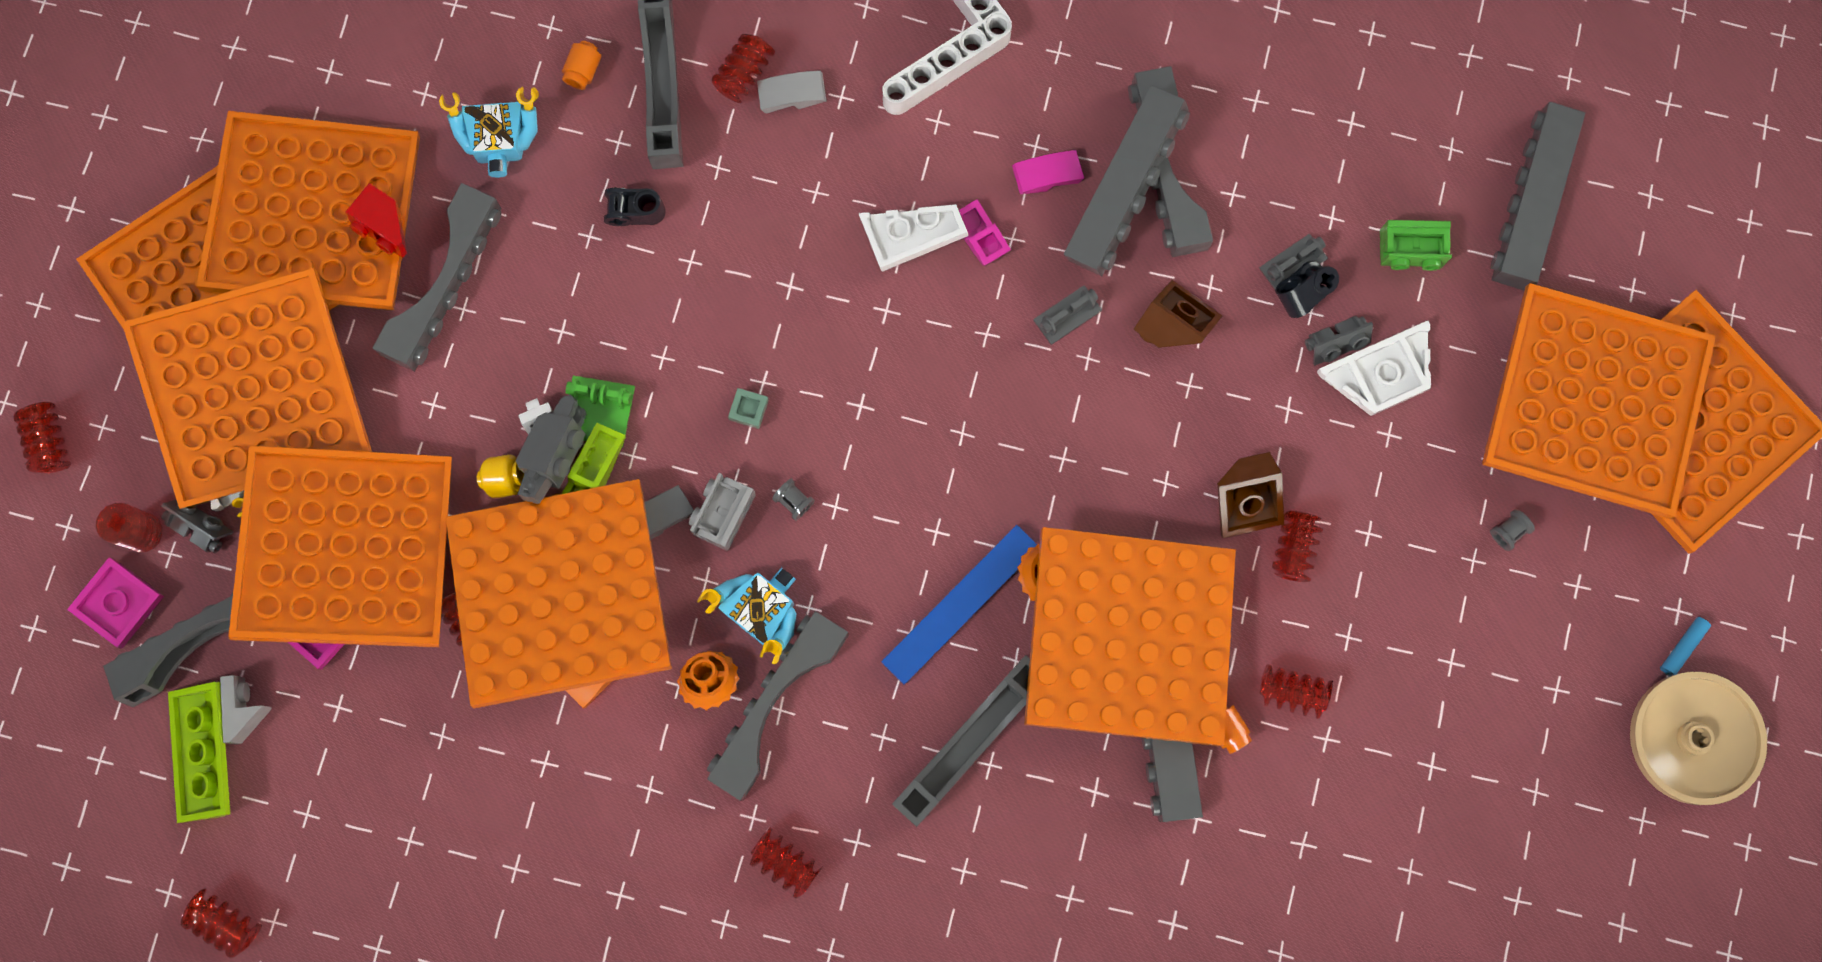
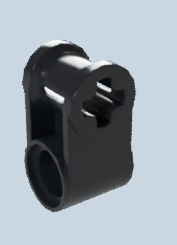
M615 187L605 190V197L608 199L607 214L604 215V223L608 225H655L660 223L665 217V206L658 193L653 189ZM649 202L656 203L653 210L648 212L642 211L645 204Z
M1308 261L1290 277L1280 282L1275 292L1289 317L1299 318L1309 313L1316 304L1337 288L1339 274L1333 267H1322L1320 263Z

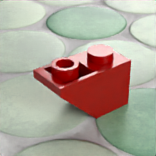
M368 183L345 211L351 223L349 226L361 237L365 238L368 235L377 241L376 245L387 254L392 255L394 252L404 258L407 251L401 213L397 203L393 198Z

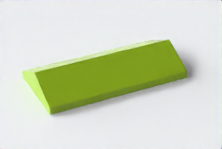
M211 682L168 692L177 823L230 815L225 743H223L221 682Z

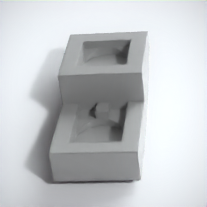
M821 71L791 73L757 81L760 108L766 114L791 106L802 109L826 102L823 73Z

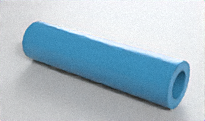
M1696 617L1664 661L1660 670L1668 676L1676 675L1711 628V624L1701 617Z

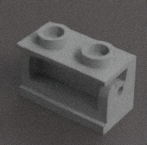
M718 473L716 479L711 478L706 485L703 493L706 499L701 508L696 507L693 511L689 525L692 526L690 531L694 536L728 551L756 493L753 488L747 487L728 477L724 478L721 473Z

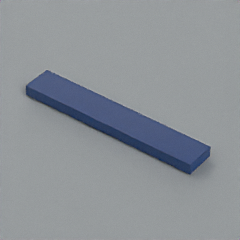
M1016 525L881 663L905 685L1018 570L1017 567L1021 563V556L1027 553L1029 547H1036L1037 544Z

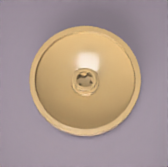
M1686 672L1664 678L1646 691L1639 700L1632 716L1630 741L1639 769L1657 790L1679 802L1693 805H1714L1730 801L1751 787L1764 766L1767 754V732L1762 715L1748 694L1724 677L1706 672Z

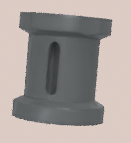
M792 478L787 480L772 498L775 503L780 502L792 513V519L795 521L800 519L815 502L812 497L807 498L795 486V481Z
M1514 509L1510 513V518L1499 527H1493L1490 530V534L1500 547L1510 551L1515 547L1514 543L1526 533L1531 534L1534 532L1535 526L1522 511Z

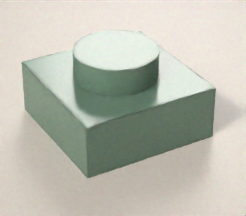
M737 388L728 419L759 429L769 398Z

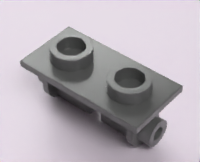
M1308 234L1266 262L1259 269L1273 288L1276 289L1280 282L1290 277L1304 263L1315 261L1321 264L1326 261L1328 257L1322 250L1326 247L1325 242L1321 237L1315 239Z
M1084 285L1034 318L1033 321L1052 345L1100 313L1102 309L1096 302L1098 300L1096 292L1093 289L1088 291Z
M1353 316L1335 324L1337 335H1334L1330 327L1310 334L1309 338L1305 340V345L1308 351L1314 350V366L1323 362H1331L1342 354L1352 350H1360L1371 343L1373 323H1367L1363 316L1359 318Z
M177 500L161 505V507L166 509L162 515V519L165 521L164 524L183 537L188 536L191 529L194 530L189 541L207 553H217L222 547V542L219 541L220 538L233 533L231 529L223 525L219 518L206 514L197 508V505L179 509Z

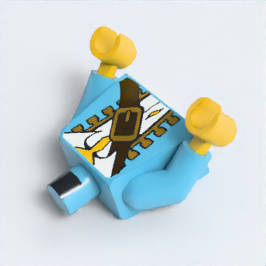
M521 87L516 93L518 102L462 106V112L458 111L457 108L460 103V97L456 92L452 93L455 99V105L453 106L445 103L443 94L440 97L439 103L441 108L449 111L447 118L454 138L467 154L475 157L478 163H488V175L491 177H505L507 175L506 162L521 160L523 151L529 148L538 132L537 109L533 106V102L538 99L539 93L534 87L531 89V100L524 97V88Z
M782 567L770 581L759 573H756L754 576L745 574L727 580L714 589L704 590L697 600L698 603L701 600H708L711 603L705 611L708 614L712 613L717 605L721 603L718 607L720 611L763 645L760 657H763L766 652H771L775 655L772 664L778 663L782 651L794 636L797 613L793 608L794 602L785 595V592L796 579Z

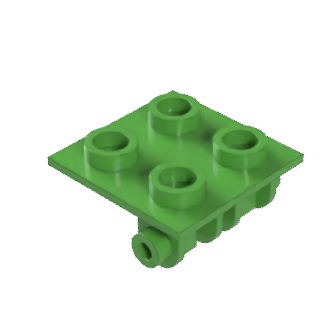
M573 375L572 382H567L566 394L575 398L578 401V405L586 411V419H584L581 427L586 434L583 441H587L596 423L626 435L635 386Z

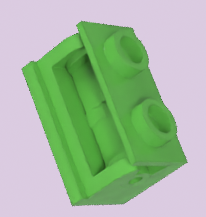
M1387 220L1380 229L1381 266H1391L1393 270H1405L1410 268V266H1422V269L1427 271L1441 269L1452 258V254H1449L1451 221Z

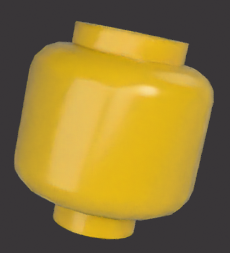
M510 454L490 457L483 461L477 473V483L488 496L500 498L518 495L524 473L516 463L517 457Z

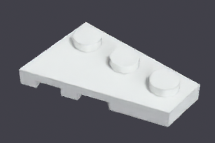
M956 204L922 207L914 211L899 212L898 210H889L881 214L858 213L882 272L969 236Z

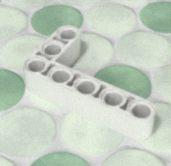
M953 0L971 26L884 83L883 106L888 113L900 115L1008 45L1012 21L997 0ZM982 4L987 8L985 10H976L973 6ZM1000 28L1004 33L994 34L990 30ZM968 44H975L979 47V49L971 51L968 50L965 46ZM943 60H950L954 63V65L950 67H944L940 64V62ZM919 76L927 77L929 81L926 83H918L914 79ZM894 92H899L904 97L899 100L891 99L889 95Z

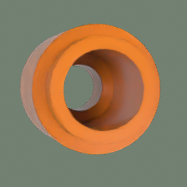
M587 41L572 44L562 69L564 74L562 80L567 85L585 90L587 84H591L602 57L594 44Z
M1234 705L1226 707L1224 745L1221 746L1222 749L1226 748L1229 754H1232L1252 742L1248 735L1250 730Z

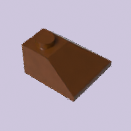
M1171 280L1151 302L1133 330L1139 333L1144 341L1154 344L1158 348L1200 344L1219 322L1222 315Z
M1266 452L1238 459L1217 483L1222 538L1284 525L1282 472L1271 453Z

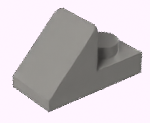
M235 675L220 677L223 743L242 744L270 712L272 707L263 705L247 707L246 702L250 699V688L248 683L245 682V678Z

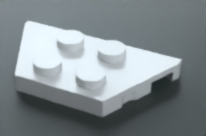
M1425 321L1320 368L1317 373L1322 379L1370 416L1375 415L1431 388V373L1428 369L1431 361L1430 349H1428L1430 323Z

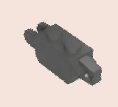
M571 395L563 396L553 413L545 412L537 417L516 459L519 469L524 473L518 495L524 501L540 504L550 487L559 489L570 471V466L578 449L583 444L586 434L581 427L584 419H586V411L578 405V401Z

